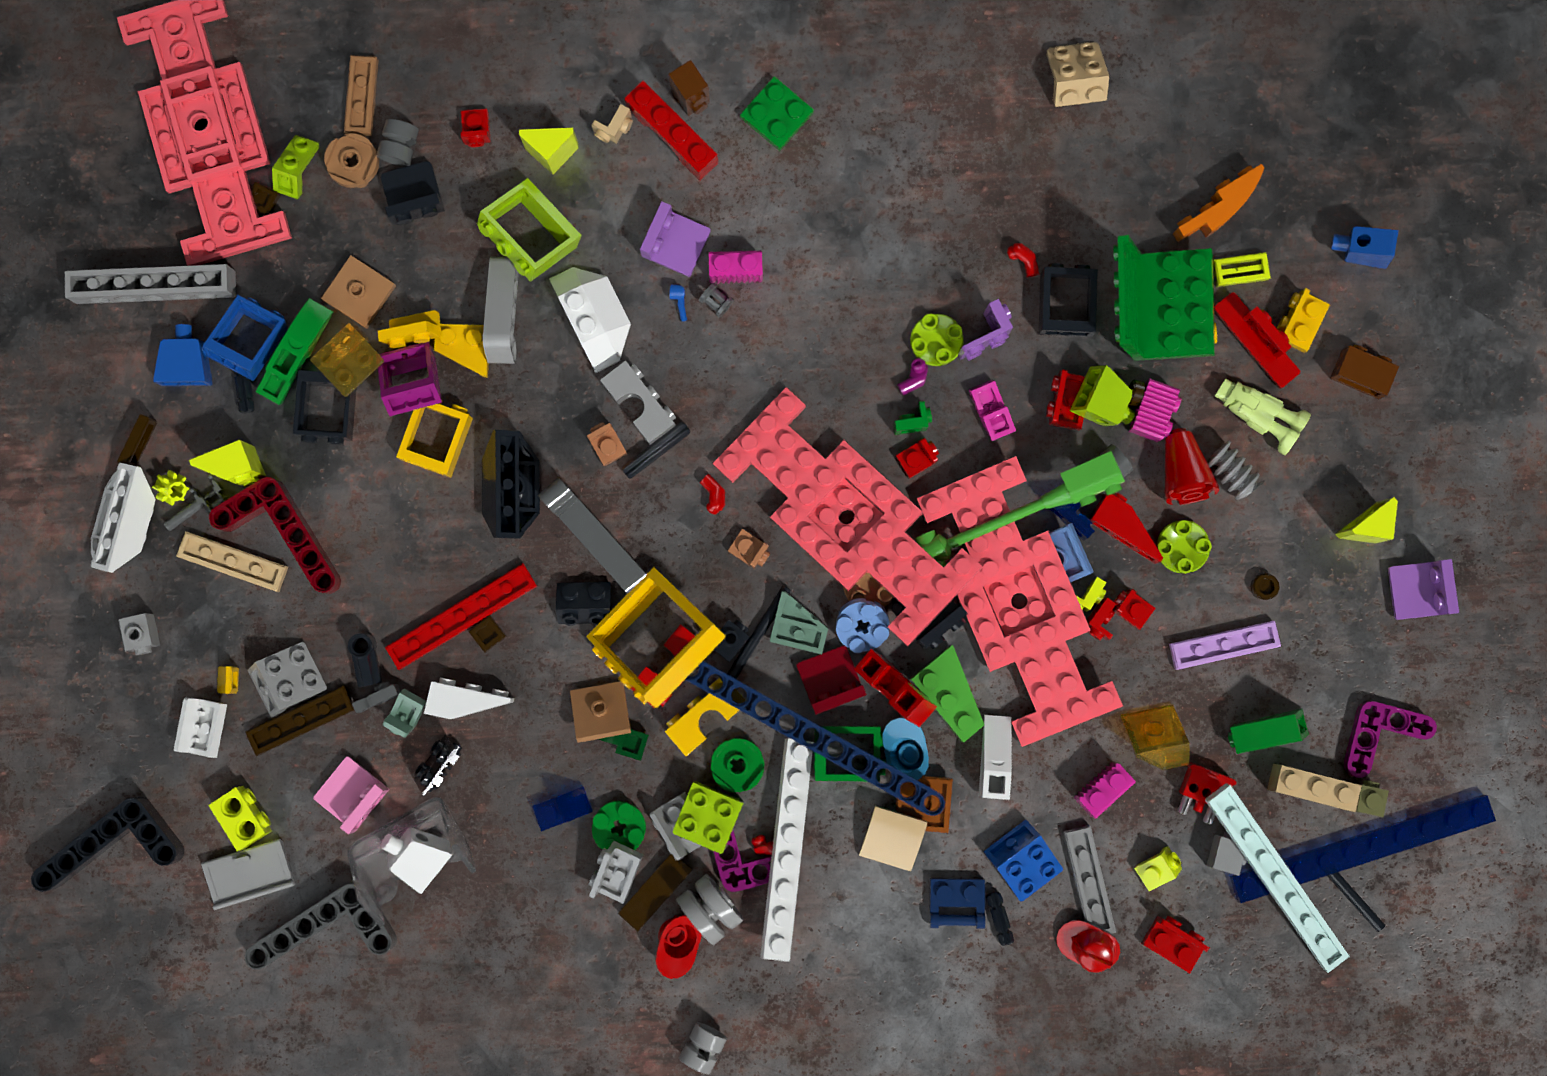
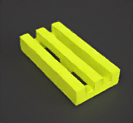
M1266 252L1213 260V267H1215L1214 276L1217 280L1216 287L1270 279ZM1258 260L1262 262L1260 265L1223 270L1221 268V265ZM1263 270V274L1223 279L1225 275Z

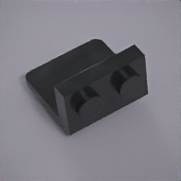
M429 161L388 171L381 175V182L388 204L385 209L387 217L393 225L408 224L412 220L422 217L430 218L445 211L434 169Z
M952 599L915 639L923 649L929 646L934 649L945 640L942 636L949 629L955 632L966 622L963 618L968 613ZM897 601L892 605L891 609L898 616L905 607Z

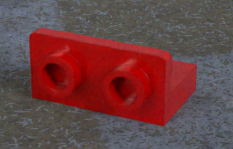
M1168 915L1165 920L1157 916L1141 944L1190 974L1202 952H1208L1210 948L1203 944L1205 938L1190 930L1189 934L1180 930L1179 928L1182 924Z

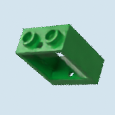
M821 726L831 733L873 734V756L880 759V748H884L883 732H880L879 726ZM814 728V742H816L819 738V732ZM814 752L815 781L868 782L855 774H826V758ZM885 768L877 771L876 780L880 782V776H885Z

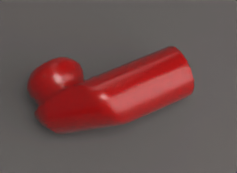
M1014 243V246L1008 247V257L1013 260L1018 258L1024 263L1027 278L1040 274L1035 253L1022 243Z
M764 835L752 838L751 843L754 846L752 849L757 854L772 855L773 841L766 842Z

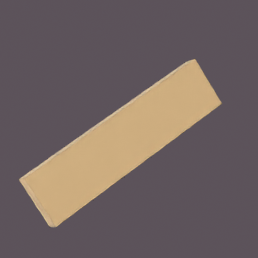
M186 531L176 557L276 592L280 591L288 570L287 566Z

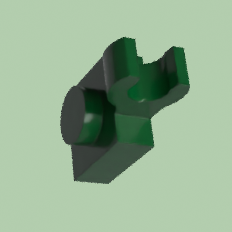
M631 729V733L601 738L599 740L617 745L616 754L641 761L649 734Z

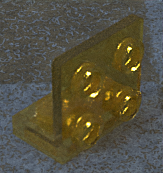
M348 323L310 361L342 395L347 397L384 362V359Z

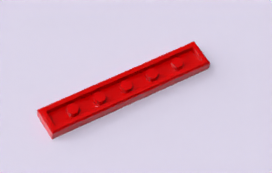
M522 563L387 645L385 649L397 669L401 670L538 586L525 564Z

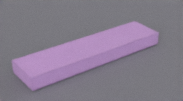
M1274 620L1170 643L1169 647L1174 668L1179 670L1281 647Z

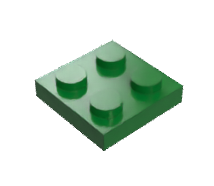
M774 76L740 114V118L778 151H781L813 115L814 109Z

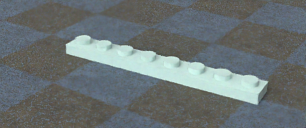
M1226 783L1207 797L1205 801L1323 970L1329 973L1349 957L1348 953L1231 785Z

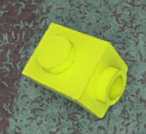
M1098 577L1094 578L1082 599L1076 596L1082 610L1087 612L1091 610L1094 603L1099 604L1106 594V590L1103 589L1106 584L1104 580Z
M1167 846L1159 854L1137 864L1134 869L1148 891H1151L1176 879L1182 867L1178 855Z

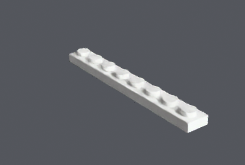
M786 738L784 742L760 955L762 959L790 961L813 752L790 738Z

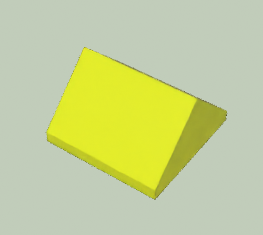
M573 128L519 130V136L526 151L553 175L578 149V141Z
M1395 497L1376 502L1335 535L1339 539L1369 543L1393 540L1398 501Z

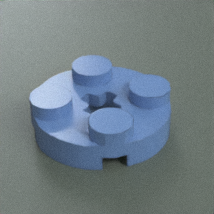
M866 598L853 599L841 607L836 620V633L839 640L846 647L850 648L852 652L870 651V649L879 647L889 637V617L885 608L880 603L866 601ZM862 620L864 623L869 622L870 624L865 630L857 629L858 621Z

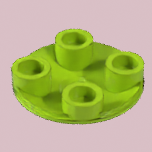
M927 314L916 323L911 332L910 343L912 351L917 358L923 359L927 365L943 366L949 364L957 358L963 347L962 328L954 319L947 315Z
M1180 520L1170 523L1161 531L1156 547L1163 557L1161 562L1167 569L1176 573L1187 574L1198 570L1205 564L1212 545L1207 533L1201 526L1191 521Z

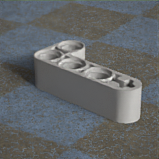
M491 256L489 259L483 328V348L488 363L515 364L514 326L519 273L508 257Z

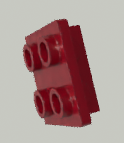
M845 645L799 662L796 665L815 715L867 695L863 685L860 683L857 672L854 670V664Z

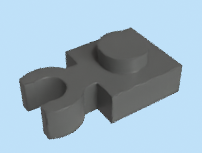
M389 682L376 686L374 688L375 693L352 703L355 712H364L397 697L401 692L399 684L390 685Z

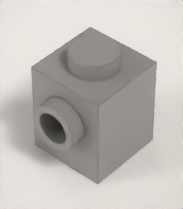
M144 613L118 619L125 651H135V655L151 653L152 647L160 646L154 614Z
M1224 832L1223 837L1214 834L1206 866L1239 876L1241 867L1246 864L1247 859L1228 832Z

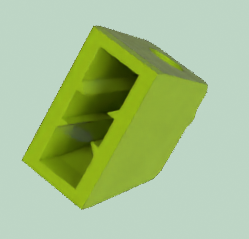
M1107 365L1092 366L1085 376L1070 411L1102 426H1115L1120 424V422L1129 424L1135 417V411L1128 407L1132 398V390Z

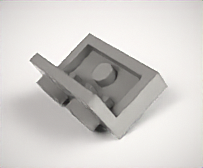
M616 841L611 844L608 850L603 848L597 860V863L600 864L599 871L595 870L589 882V886L592 887L589 897L594 899L598 893H601L623 904L627 899L644 854Z

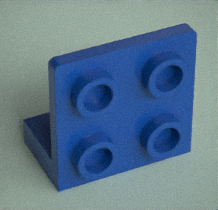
M1024 820L983 851L1021 902L1063 871L1062 866L1041 835L1027 820Z

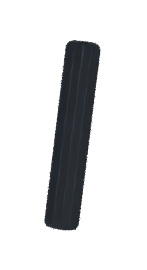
M680 422L622 466V471L629 479L633 478L688 436L690 429L684 422Z

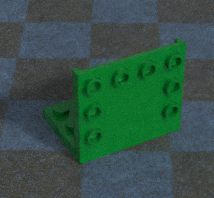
M1129 235L1118 236V244L1113 246L1114 260L1118 261V271L1114 272V286L1119 288V298L1115 299L1114 308L1115 314L1119 315V325L1115 326L1116 342L1120 343V347L1134 361L1215 356L1212 248L1141 254Z

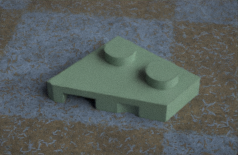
M782 591L770 642L822 655L828 627L786 591Z

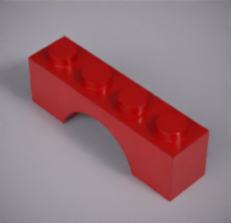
M644 81L624 98L626 107L630 109V112L644 126L649 127L658 134L674 151L681 163L699 181L718 164V154Z

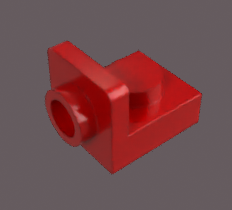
M488 110L461 111V139L465 145L468 144L469 147H482L484 143H491Z
M922 438L918 443L896 455L895 458L908 479H911L934 465L938 461L936 456L939 455V452L932 441L927 442L925 438Z
M1129 589L1126 592L1122 590L1114 600L1116 607L1113 611L1137 630H1141L1156 608L1138 596L1134 589Z
M1108 597L1101 600L1086 620L1091 630L1088 633L1099 641L1102 638L1110 640L1113 636L1101 626L1102 623L1106 625L1115 614V611L1112 609L1116 603Z

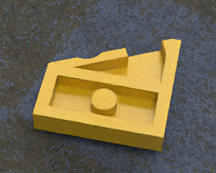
M440 324L442 337L434 339V351L478 373L482 377H488V362L483 348L484 325Z

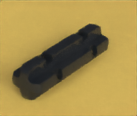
M233 371L236 374L234 377L236 395L240 400L237 402L238 410L241 413H251L255 410L254 401L251 400L253 397L251 380Z
M1000 892L988 894L986 898L988 905L992 908L990 912L995 929L999 932L997 935L999 943L1002 946L1014 943V937L1012 932L1009 931L1011 927L1006 909L1002 906V903H1004Z

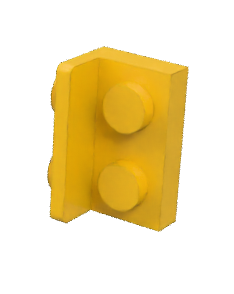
M1307 288L1293 294L1288 304V307L1291 308L1288 316L1284 315L1277 326V330H1282L1288 336V343L1303 353L1309 350L1330 304L1310 295V290Z

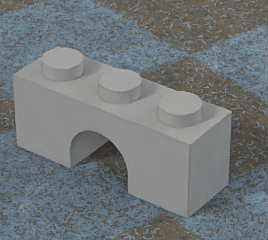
M624 361L600 381L618 405L631 397L638 398L644 403L642 415L633 421V424L648 444L651 445L675 427L673 420L676 417L667 405L664 408L661 407L657 401L660 396L651 385L646 387L640 380L644 376L635 364L630 366Z

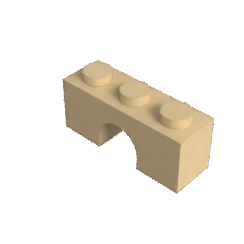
M1273 764L1267 790L1356 812L1361 785Z

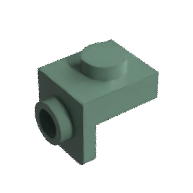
M403 689L399 693L391 713L384 719L382 725L392 733L406 737L416 727L427 701Z

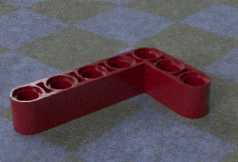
M271 477L262 478L211 510L209 514L210 524L214 528L225 532L234 531L267 511L312 587L316 591L325 594H332L340 588L341 579L338 572L282 482ZM274 484L276 487L275 494L272 497H267V487ZM251 498L253 506L249 511L245 512L243 503L246 499ZM288 506L290 510L289 517L282 520L279 516L280 510ZM228 512L230 516L229 522L222 526L220 517L223 513ZM302 529L304 537L300 542L296 543L293 539V534L296 530ZM315 551L318 559L314 565L310 566L307 562V556ZM329 574L332 581L330 586L324 589L321 586V578Z

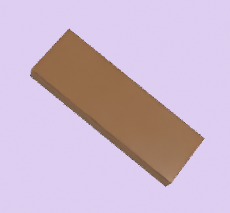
M350 55L344 126L345 134L354 133L362 136H372L378 71L377 57Z

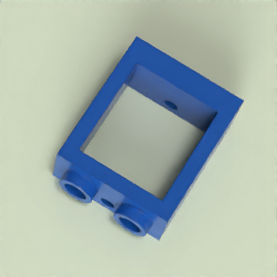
M237 295L203 344V348L208 358L254 381L288 329L284 317L275 310L268 311L262 308L256 300L249 297L245 299ZM243 315L272 329V332L253 360L223 345Z

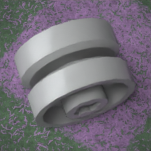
M705 874L695 882L696 890L702 900L691 890H686L676 900L697 930L709 943L715 945L725 936V931L718 919L730 929H734L744 919L724 889L708 874Z

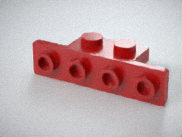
M1231 292L1214 306V312L1278 388H1283L1301 373L1299 368L1286 354L1292 348L1288 343V336L1282 330L1276 329L1271 323V316L1265 310H1260L1257 306L1250 311L1234 292Z

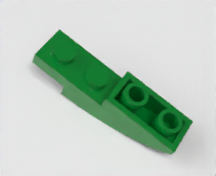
M311 298L307 300L266 366L265 370L267 371L256 390L258 394L278 405L283 403L298 375V370H301L306 358H309L334 312L333 310Z

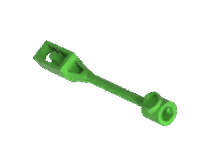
M1112 451L1060 473L1064 483L1045 493L1040 499L949 539L940 534L937 535L935 530L918 536L915 540L920 547L944 568L947 565L945 560L950 559L951 550L957 546L1044 508L1048 509L1080 502L1081 507L1097 501L1096 494L1105 491L1108 496L1122 490L1120 484L1124 483L1125 480Z

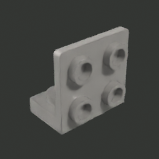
M304 642L256 661L247 670L271 718L281 714L288 707L327 689Z

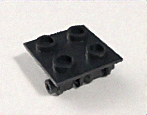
M446 735L433 744L430 750V757L425 763L422 762L414 773V781L424 796L427 791L431 793L434 789H438L444 780V777L441 775L447 776L443 768L446 767L451 770L452 766L448 762L454 765L461 756L460 751L462 747L455 742L452 744Z

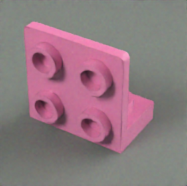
M345 757L315 794L314 800L343 823L340 827L343 831L351 834L357 831L390 789L351 757Z

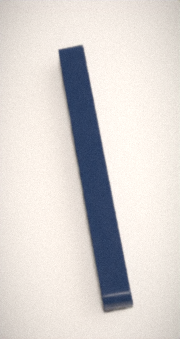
M702 661L699 664L698 674L694 677L687 676L685 678L688 682L930 816H936L944 810L945 800L939 792L710 664ZM713 674H718L723 679V686L718 690H713L708 685V679ZM737 687H741L747 692V699L743 703H736L732 699V691ZM760 701H767L771 705V712L765 717L759 716L755 711L756 704ZM785 714L792 715L795 719V725L790 730L782 729L779 725L780 718ZM808 728H815L819 732V738L814 743H807L803 738L804 731ZM833 741H838L843 746L842 753L836 757L829 755L827 750L828 745ZM860 754L864 755L867 759L866 766L861 770L854 769L852 766L853 757ZM881 768H886L891 773V777L886 783H879L876 780V773ZM904 782L913 783L915 790L911 796L905 797L901 795L900 787ZM930 795L937 796L939 801L938 806L933 810H928L924 806L925 799Z

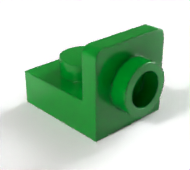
M919 401L917 405L919 417L915 418V414H906L899 416V420H895L893 424L895 435L921 432L928 429V423H932V414L930 407H925V401Z

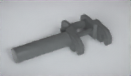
M209 474L208 478L212 480L214 490L205 497H201L191 487L189 490L194 494L195 500L163 523L169 531H172L203 506H206L205 511L208 513L214 507L227 500L228 496L222 494L225 490L212 474ZM217 493L220 498L209 504L207 500Z

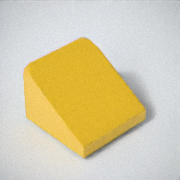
M218 667V693L237 694L238 667Z

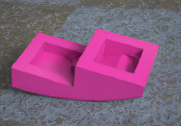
M994 380L969 390L978 415L991 441L1016 431L1009 410L1004 405Z

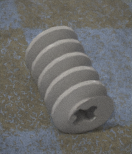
M1229 440L1209 457L1208 465L1209 467L1217 466L1214 472L1215 476L1225 475L1221 483L1231 482L1232 484L1228 491L1238 490L1239 492L1235 499L1239 500L1251 494L1265 480L1256 483L1260 474L1256 472L1249 475L1253 466L1249 464L1242 467L1246 458L1242 456L1235 459L1239 450L1234 448L1228 451L1231 444Z

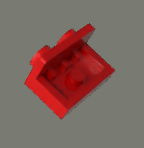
M1062 369L1058 376L1054 375L1051 391H1055L1053 402L1049 401L1046 417H1050L1049 425L1080 431L1082 430L1084 417L1071 412L1070 409L1085 376L1067 373L1068 370Z

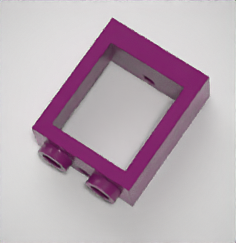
M429 342L376 355L381 399L389 417L442 403L436 359ZM427 367L428 378L393 387L392 376Z

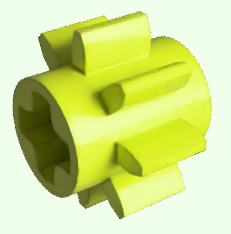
M168 470L167 475H157L158 479L155 485L152 486V488L159 492L155 497L162 502L165 501L171 506L174 505L175 501H184L186 492L189 490V487L184 484L186 477L181 474L177 475L171 470Z

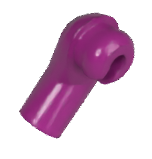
M917 358L913 360L909 378L897 384L903 396L925 384L928 365L923 359Z

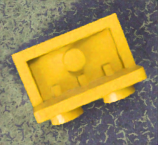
M436 310L390 319L388 329L378 330L379 341L388 344L390 348L405 347L406 344L413 342L426 343L430 339L442 337L440 316Z

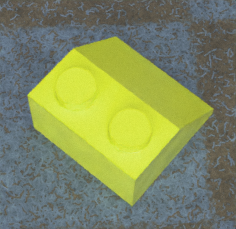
M242 440L235 441L189 460L191 466L237 485H244L245 488L266 476L255 446Z

